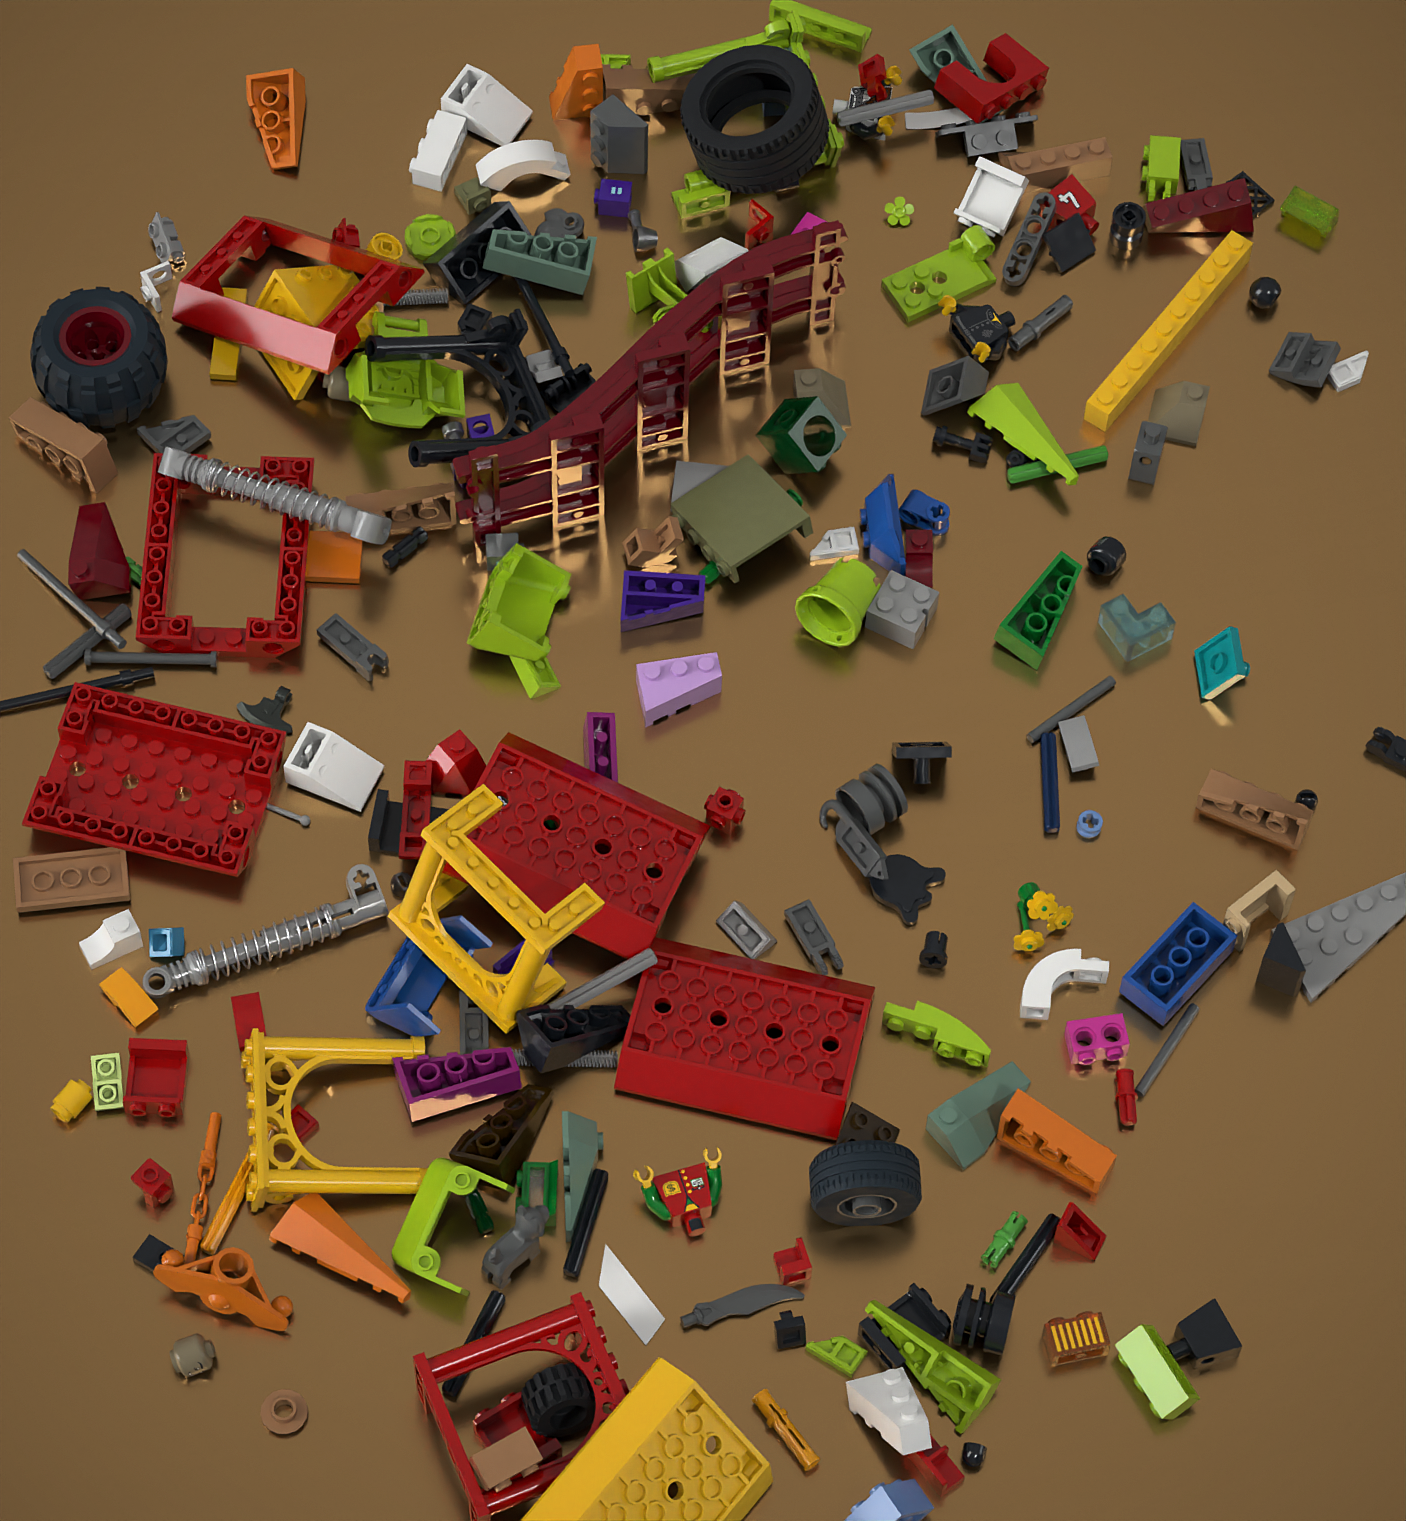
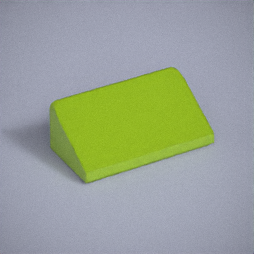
M510 656L530 699L561 687L547 657L545 659L540 658L538 661Z

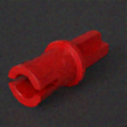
M1119 1069L1115 1073L1118 1092L1115 1095V1100L1119 1104L1120 1123L1124 1126L1135 1125L1137 1122L1135 1101L1138 1099V1094L1134 1089V1071L1131 1069Z

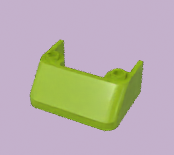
M448 1158L435 1159L427 1169L391 1252L393 1261L408 1271L468 1297L470 1291L437 1277L441 1267V1257L436 1250L428 1247V1243L451 1192L461 1196L468 1195L475 1190L479 1180H483L514 1194L515 1188Z

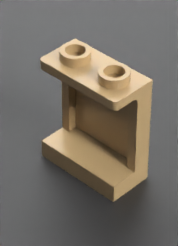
M1277 870L1227 908L1223 925L1237 935L1234 948L1238 952L1242 951L1245 947L1251 926L1250 923L1269 909L1280 921L1289 913L1296 889Z

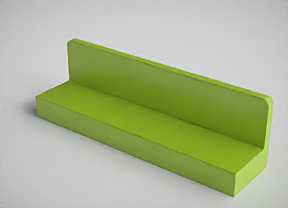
M772 0L770 3L769 21L786 20L787 15L791 14L793 9H797L799 16L803 17L806 23V32L804 33L858 52H862L872 33V28L792 0Z

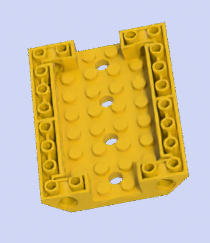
M658 1357L521 1521H741L773 1483L770 1463L699 1384L663 1358ZM713 1436L716 1446L709 1453L706 1449V1442L709 1437ZM672 1482H676L678 1492L671 1499L668 1495V1487Z

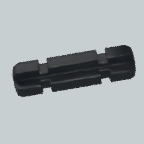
M422 527L415 528L411 532L412 535L408 534L392 547L393 550L389 549L382 555V561L389 568L395 566L399 562L398 559L402 560L418 547L417 544L421 545L428 539V534Z

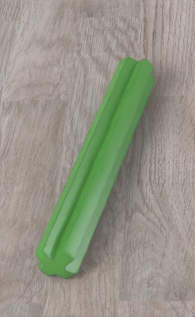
M1104 445L1065 454L1074 468L1106 461L1109 456ZM1037 461L1007 469V478L1013 484L1054 473L1046 470L1047 464L1043 461Z

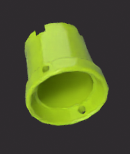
M844 558L836 561L815 586L809 587L797 598L795 605L798 620L803 627L816 639L837 647L848 646L856 640L867 609L881 588L880 583L876 587L873 581L876 574L866 564L852 558L848 563L842 562Z

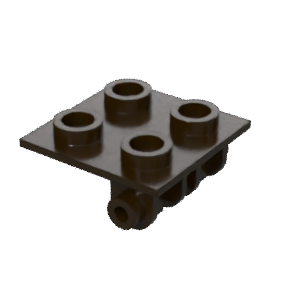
M851 1102L835 1145L861 1140H881L895 1143L900 1129L858 1104Z

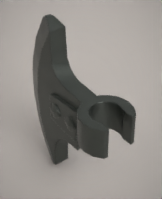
M280 686L274 700L263 697L257 705H248L242 701L237 704L239 712L248 722L286 731V733L292 732V726L281 719V713L293 695L290 693V689Z

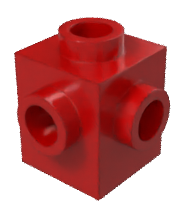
M719 787L714 795L710 794L705 802L706 824L731 835L736 825H740L746 813V810L743 809L744 798L734 790H726Z

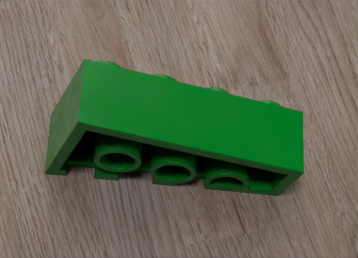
M1060 551L1001 622L994 640L1035 670H1038L1083 566Z

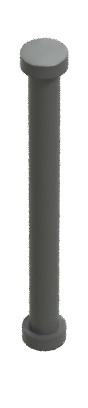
M85 649L84 660L85 665H91L92 663L201 664L217 668V651H211V654L92 652V649Z

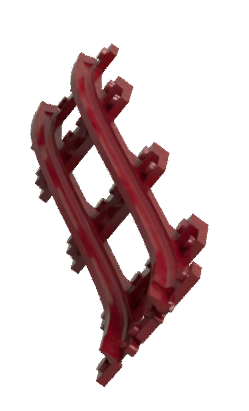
M838 220L823 222L813 226V229L784 236L757 246L735 258L670 309L596 382L544 425L516 440L488 447L481 446L475 450L468 451L469 455L454 458L453 466L459 484H468L466 489L468 495L471 496V499L456 502L455 508L461 524L472 523L475 546L486 545V534H500L502 526L550 515L553 528L603 516L604 467L633 440L637 451L687 439L689 385L713 362H717L716 368L719 375L768 364L770 360L772 324L806 312L809 326L833 321L836 297L844 294L846 289L844 279L837 265L845 260L840 243L848 241L843 224L839 223ZM835 246L830 252L825 253L824 248ZM810 267L809 275L774 285V279L796 270ZM713 320L712 328L705 333L701 332ZM534 475L520 483L499 489V483Z

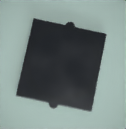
M1080 213L1072 215L1042 235L1050 251L1049 256L1053 257L1059 272H1064L1096 251L1089 235L1090 230L1086 229Z

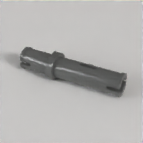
M1062 295L1033 320H1027L1023 323V327L1009 337V346L1014 351H1019L1031 340H1037L1041 336V332L1073 308V301L1067 295Z

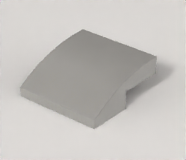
M676 461L671 503L729 466Z

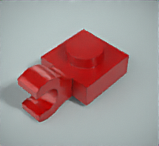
M876 54L859 64L858 69L861 86L867 89L869 97L876 95L877 102H880L887 98V92L881 81L887 78L884 57Z

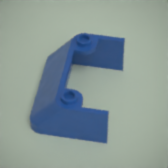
M462 915L440 918L445 931L472 958L475 949L490 948L493 942ZM407 936L369 998L365 1010L374 1018L411 1036L438 1035L441 1029L432 1022L433 1016L427 1010L448 976Z

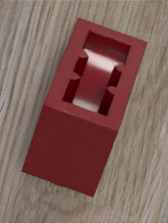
M905 530V576L933 589L932 530Z

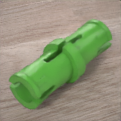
M1012 1211L1011 1216L1001 1230H997L994 1233V1240L985 1253L982 1254L981 1259L985 1264L988 1265L990 1261L992 1262L990 1267L996 1268L1007 1250L1014 1247L1016 1237L1028 1223V1220L1022 1214L1017 1218L1019 1212Z

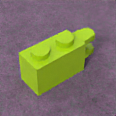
M1150 135L1149 145H1144L1143 160L1147 161V166L1143 165L1141 181H1146L1147 202L1154 201L1156 192L1163 193L1162 199L1170 197L1171 194H1176L1179 181L1181 138Z

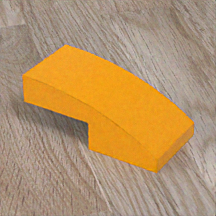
M122 967L98 984L115 1007L118 1006L134 1027H137L159 1010L139 984Z

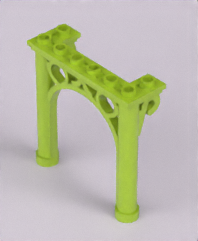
M793 9L791 14L787 15L786 20H778L765 26V32L665 57H649L647 59L649 75L652 82L656 83L697 73L699 69L713 58L729 50L750 45L777 46L791 51L803 59L810 69L809 53L803 49L801 43L803 42L804 32H806L805 20L799 16L797 9ZM812 73L818 87L817 77L815 73ZM828 119L829 137L821 157L814 165L825 163V166L830 165V168L836 166L838 158L841 156L844 139L842 133L837 132L835 124L832 125L831 120ZM702 170L684 174L687 193L716 186L703 174Z

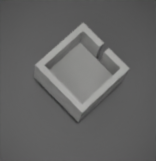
M891 570L867 609L865 628L914 649L924 632V628L927 627L937 610L939 592Z

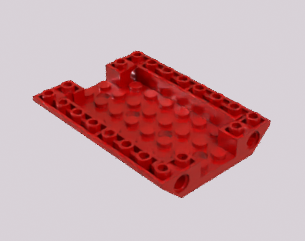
M75 682L57 728L60 738L46 777L39 776L22 821V826L238 877L248 866L267 811V805L271 800L280 774L287 735L286 731ZM76 767H83L86 770L80 776L71 774V771ZM130 779L139 782L138 785L132 789H128L123 785L127 780ZM181 792H188L192 795L187 801H179L176 798ZM237 804L245 808L239 814L229 811L232 806Z
M508 732L498 743L474 788L476 790L484 784L496 796L506 798L508 804L502 806L500 811L466 837L544 914L582 884L586 883L605 904L599 912L573 931V934L626 959H630L650 948L665 919L667 909L685 873H688L710 829V825ZM554 820L558 823L559 828L548 830L544 826V822ZM597 844H606L610 848V852L600 854L596 851L595 846ZM446 861L442 873L470 885ZM651 867L660 870L661 876L651 878L647 875L646 870Z
M655 937L650 948L656 954L658 962L642 972L621 1048L614 1089L837 1140L876 987ZM663 1002L669 1004L671 1009L666 1013H660L655 1009V1006ZM721 1015L726 1019V1023L716 1026L711 1022V1018ZM770 1028H777L782 1032V1035L779 1038L773 1039L766 1032ZM826 1041H834L838 1048L835 1051H827L823 1048L822 1044Z

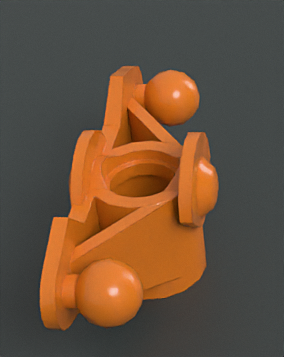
M235 1247L225 1248L216 1255L185 1265L183 1254L178 1250L171 1249L163 1254L161 1264L157 1265L153 1270L154 1277L175 1292H191L200 1296L202 1302L216 1312L222 1314L238 1312L247 1316L257 1327L275 1331H285L289 1325L287 1317L293 1312L291 1299L281 1295L275 1297L270 1304L254 1270L253 1259L242 1249Z

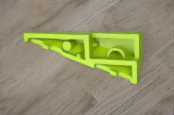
M1019 383L996 385L969 407L967 413L971 417L978 415L985 420V426L988 429L995 427L1004 434L1005 441L1032 460L1040 459L1047 464L1046 470L1050 473L1057 471L1064 476L1067 485L1077 484L1078 473Z
M870 1301L865 1311L873 1315L882 1327V1333L889 1337L896 1345L900 1354L906 1359V1365L925 1389H929L937 1399L940 1410L946 1412L956 1424V1431L960 1434L965 1432L987 1406L1002 1379L878 1301Z

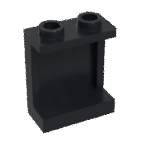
M915 1283L909 1286L908 1292L887 1307L941 1342L950 1336L951 1320L942 1309L938 1310L932 1304V1298L924 1288L919 1289ZM869 1316L859 1323L858 1335L887 1369L903 1367L905 1371L909 1368L906 1365V1359L900 1354L896 1345L889 1337L882 1333V1327L875 1318L870 1319Z

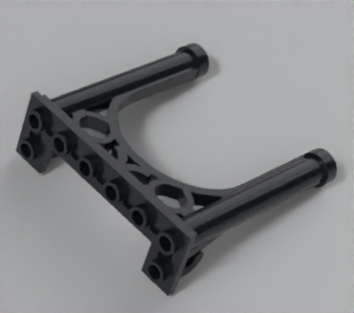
M515 309L508 317L500 315L490 319L485 324L487 329L464 335L410 337L369 335L366 338L365 354L370 362L427 359L460 361L476 369L486 377L502 400L505 410V424L499 433L484 438L414 440L410 443L408 449L409 461L413 467L453 463L454 458L469 455L468 451L475 450L478 447L499 445L521 438L551 419L545 407V402L537 389L535 379L532 377L527 366L526 358L519 347L528 331L527 321L524 319L520 309ZM477 355H484V357L481 359ZM494 360L500 363L504 372L494 369L489 365V361ZM520 420L526 423L530 432L521 430L514 421ZM508 434L512 436L511 438L505 439Z

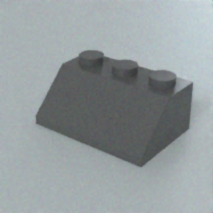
M613 94L590 111L591 160L596 166H601L608 173L645 174L648 171V124Z

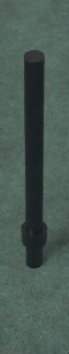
M514 277L552 350L551 356L554 362L560 365L565 377H572L575 372L569 362L570 356L565 347L560 345L528 281Z
M153 667L135 671L127 669L119 671L120 674L82 682V684L103 689L119 685L127 687L134 685L133 682L154 678L155 676ZM74 684L0 701V712L69 697Z

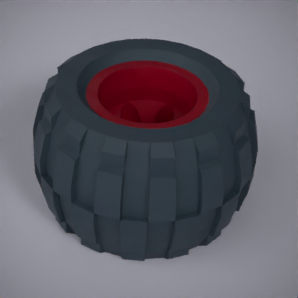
M96 286V289L83 290L81 288L70 292V295L64 299L58 298L49 306L46 315L41 316L35 328L30 351L35 383L50 407L58 413L63 412L76 423L81 422L87 428L91 425L102 426V429L115 427V424L124 421L129 423L138 418L144 408H150L159 395L161 383H164L168 364L165 338L160 331L158 322L148 308L143 304H139L132 295L124 291H112L109 287Z

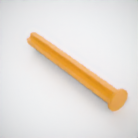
M267 1122L269 1142L271 1137L280 1133L277 1127ZM248 1152L200 1244L201 1250L207 1254H215L246 1193V1184H249L250 1172H254L253 1163L248 1161Z

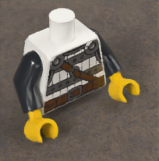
M895 65L886 70L887 78L881 81L887 92V98L884 100L891 99V83L898 86L902 82V78L899 76L901 70ZM864 87L851 88L849 101L834 99L832 114L837 115L840 111L876 103V95L869 97L867 89ZM886 115L846 125V130L854 133L862 140L875 138L885 141V137L892 134L893 130L891 127L895 126V122L891 116Z

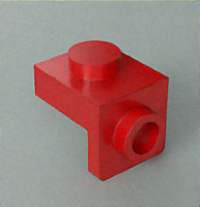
M151 1158L147 1159L131 1176V1181L143 1190L145 1202L154 1209L160 1202L165 1203L173 1193L174 1186L171 1174Z

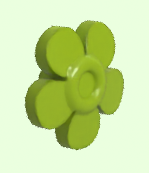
M896 197L894 200L895 205L893 203L885 205V212L891 214L887 218L889 224L896 225L898 220L903 226L910 223L909 216L905 214H912L914 207L912 204L904 206L905 199L903 197Z

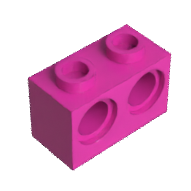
M1123 1013L1066 1022L1064 1035L1071 1064L1089 1065L1096 1060L1107 1059L1109 1061H1116L1127 1056L1130 1043ZM1112 1036L1118 1041L1110 1042L1105 1037ZM1083 1040L1088 1042L1090 1045L1081 1046L1077 1042Z

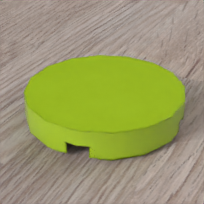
M434 214L422 215L412 220V224L405 229V245L415 258L426 261L456 235L453 224L450 221L444 220L442 216Z

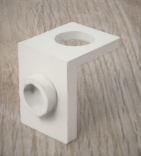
M169 261L140 272L142 295L146 302L151 301L157 313L162 311L160 296L154 286L172 279ZM165 271L161 277L153 278L155 273Z

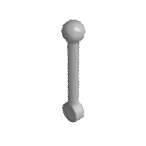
M269 803L267 805V809L298 820L303 826L310 824L311 819L308 815L300 816Z

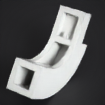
M522 140L503 145L488 153L476 164L480 185L498 191L505 188L515 178L525 174L541 173L564 181L571 175L566 155L554 151L552 142L544 140Z
M1066 949L1045 957L1034 966L1027 976L1021 997L1020 1018L1048 1020L1051 994L1064 983L1076 981L1106 984L1109 973V961H1102L1094 957L1081 959V949Z

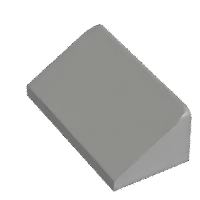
M733 901L716 920L751 959H756L777 942V939L741 902Z

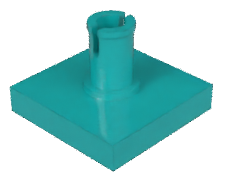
M1229 626L1194 650L1201 696L1204 699L1211 700L1240 679H1245L1250 673L1249 663L1243 661L1238 628Z

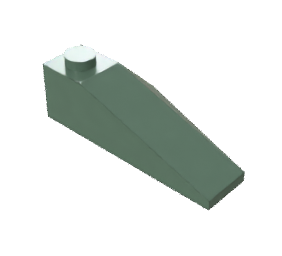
M953 24L909 49L922 73L934 83H936L940 69L956 60L974 75L987 81Z

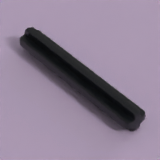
M593 1170L563 1267L565 1275L571 1277L579 1275L608 1180V1172L605 1170Z
M1053 1213L1048 1214L990 1297L989 1302L992 1303L997 1290L1014 1294L1055 1235L1060 1217Z
M496 1290L491 1291L464 1344L488 1335L506 1301L503 1293ZM468 1373L444 1381L442 1391L449 1396L455 1397Z

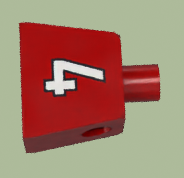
M1072 174L1048 192L1055 198L1057 207L1050 223L1051 227L1054 228L1072 215L1080 213L1086 229L1090 230L1089 235H1092L1098 229L1099 222L1093 218L1096 201ZM1045 201L1044 204L1039 203L1041 208L1039 216L1042 218L1044 208H1050L1048 201Z

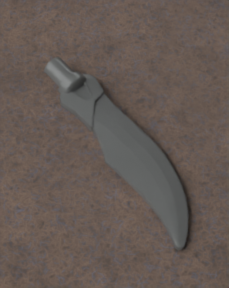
M780 1284L754 1285L711 1302L697 1303L691 1313L680 1317V1322L683 1328L696 1323L709 1326L728 1315H749L775 1303L803 1299L805 1295L796 1289Z

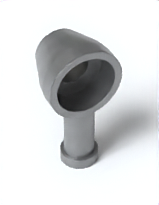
M633 209L629 211L628 218L631 220L633 228L632 241L634 251L643 252L655 248L658 242L657 232L642 226L639 210Z

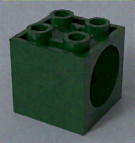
M813 396L784 399L755 436L785 474H800L821 471L826 466V461L830 456L840 449L841 443L847 434L820 398Z

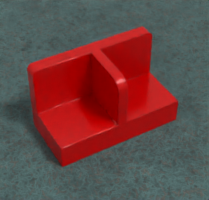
M930 1434L932 1448L907 1454L906 1456L936 1493L942 1497L963 1482L965 1476L949 1458V1448L946 1445L941 1447Z

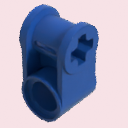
M911 490L899 508V517L907 524L914 525L923 530H932L935 536L943 535L949 529L950 509L948 505L927 496L922 491Z

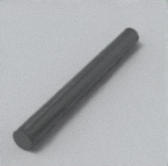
M1108 676L1029 732L1026 735L1027 739L1031 743L1040 739L1043 733H1048L1058 726V722L1068 719L1116 685L1115 679L1112 676Z
M1191 1003L1136 1086L1135 1092L1139 1097H1144L1198 1014L1200 1008L1196 1004Z

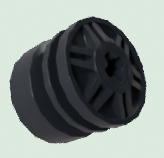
M967 1283L966 1289L959 1298L953 1322V1344L961 1345L963 1333L970 1334L968 1348H972L977 1337L980 1336L984 1337L983 1351L1003 1355L1016 1295L997 1290L991 1303L986 1301V1288L981 1287L979 1299L972 1298L974 1285Z

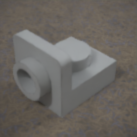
M549 349L525 357L527 366L536 383L563 376L561 367L554 363L551 356L552 352Z

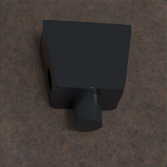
M1215 1298L1181 1320L1174 1332L1177 1341L1166 1345L1175 1360L1187 1356L1192 1367L1196 1369L1237 1358L1242 1349V1344Z

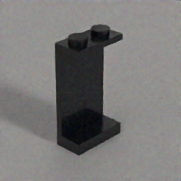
M377 790L368 834L369 851L399 855L403 803L390 801L389 790ZM431 807L430 824L449 809Z

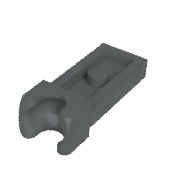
M337 613L316 629L317 635L353 665L356 671L366 680H373L371 665L376 664L384 669L388 667L389 659L387 654L376 644H372Z

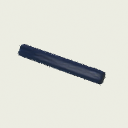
M1045 732L1041 735L1044 826L1046 832L1057 833L1060 830L1056 735L1052 732Z

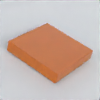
M309 531L305 580L311 582L359 584L363 540L351 537V534L346 532Z

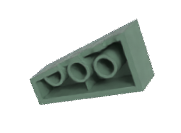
M493 229L486 248L483 269L583 295L590 277L597 237L588 236L587 239H576V235H565L564 238L550 237V233H540L537 236L527 235L523 231Z

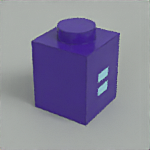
M601 179L600 189L596 188L594 194V204H598V215L628 218L632 200V182Z

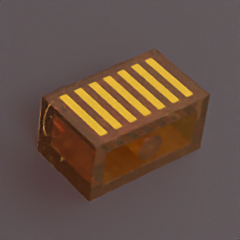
M1085 1311L1079 1313L1074 1318H1053L1044 1324L1042 1331L1051 1367L1106 1356L1111 1346L1102 1312L1093 1313L1092 1311Z

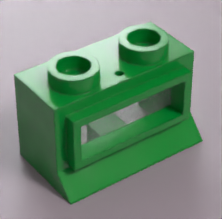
M558 1160L552 1162H523V1170H517V1188H522V1197H516L515 1213L519 1205L533 1208L537 1205H545L549 1210V1219L545 1226H556Z

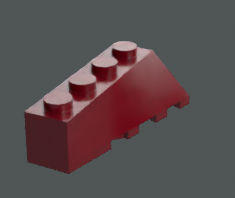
M1245 178L1145 203L1142 207L1146 213L1145 223L1148 233H1230L1231 230L1244 233L1254 232L1252 204Z

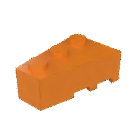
M599 44L573 46L563 66L564 72L561 77H558L554 92L551 91L549 95L553 120L590 117V111L603 102V65Z

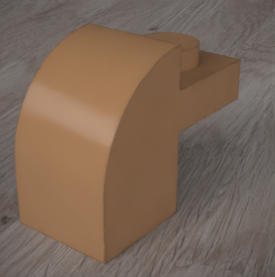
M668 516L654 531L636 528L622 544L628 565L652 567L668 563L678 556L676 547L684 538L678 517Z

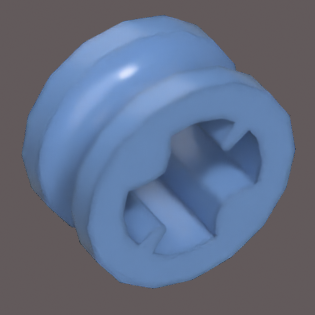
M1087 810L1082 812L1076 824L1078 833L1086 838L1097 836L1101 831L1103 819L1096 811ZM1086 820H1091V823L1094 824L1093 828H1088V824L1085 823Z

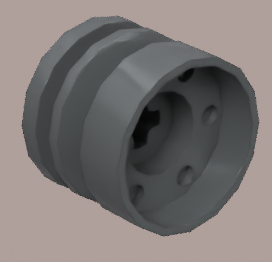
M877 763L870 767L868 771L859 774L858 780L851 779L837 788L835 792L836 800L844 804L851 815L860 821L870 835L882 829L885 821L890 823L908 811L906 797L897 780L885 767Z

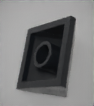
M1282 922L1277 925L1265 951L1256 981L1290 996H1296L1299 994L1306 969Z

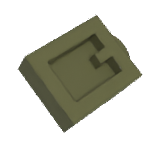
M477 177L454 187V193L468 215L477 211H483L491 205V191L488 187L484 188L480 185Z

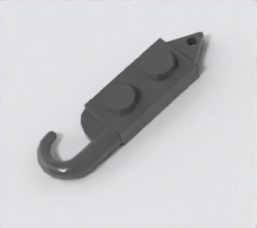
M834 799L826 801L822 805L819 815L822 826L828 828L826 816L828 811L833 809L840 817L835 833L837 842L865 877L888 880L885 863L886 854L860 821L851 815L843 803Z

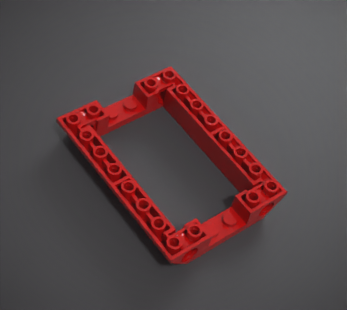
M244 215L180 280L172 320L330 375L361 342L356 324L377 302L394 306L422 277L425 271L422 268L268 218ZM271 243L274 246L365 275L317 327L224 297L223 289L218 280L240 256L257 261L266 252L265 249Z
M154 453L136 641L161 653L211 654V651H217V656L276 658L300 646L310 524L309 520L306 519L300 522L299 517L294 516L290 519L287 513L283 514L275 620L247 617L246 628L194 627L193 616L189 615L169 617L181 494L221 495V488L218 487L215 493H210L203 490L197 483L194 484L185 479L181 480L159 473L158 469L163 453ZM191 454L192 456L195 455L198 458L201 457L204 460H208V456L205 454ZM261 456L260 468L240 467L241 471L248 468L251 474L257 471L260 477L267 474L270 481L273 478H278L280 483L287 481L289 486L297 484L300 490L306 487L309 493L312 492L314 458ZM223 467V469L229 471V467ZM238 468L232 470V472L239 474ZM247 471L242 473V475L249 477ZM254 474L252 478L258 480V475ZM264 477L261 481L268 483V478ZM274 480L271 485H275L277 481ZM228 490L226 495H231V491Z

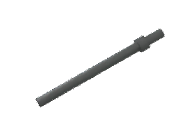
M25 549L18 552L17 557L88 620L103 639H109L118 649L126 646L127 641L115 631V626L108 620L100 618Z

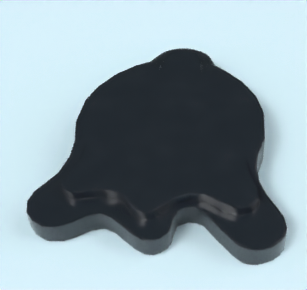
M889 855L885 860L889 879L882 880L876 877H867L873 890V896L885 906L897 910L906 925H914L918 920V909L930 904L932 901V894L926 888L943 883L946 876L945 870L940 867H924L905 855Z

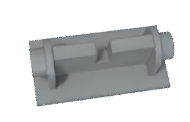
M156 212L152 223L149 224L148 233L155 244L157 257L160 258L161 263L166 261L183 262L185 252L180 240H177L178 234L173 221L168 217L161 218L159 212Z

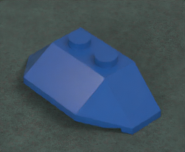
M888 474L865 498L864 509L859 511L860 524L866 527V532L862 534L863 547L868 548L869 557L889 572L892 570L905 576L906 559L894 474Z

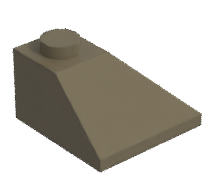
M821 368L794 370V398L818 396L842 428H851L845 381Z
M1182 381L1156 389L1148 422L1167 426L1166 440L1196 446L1210 386Z

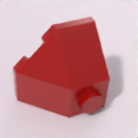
M460 729L440 742L426 760L433 763L432 793L437 795L453 793L461 794L462 797L468 796L473 792L486 768V764L478 749Z

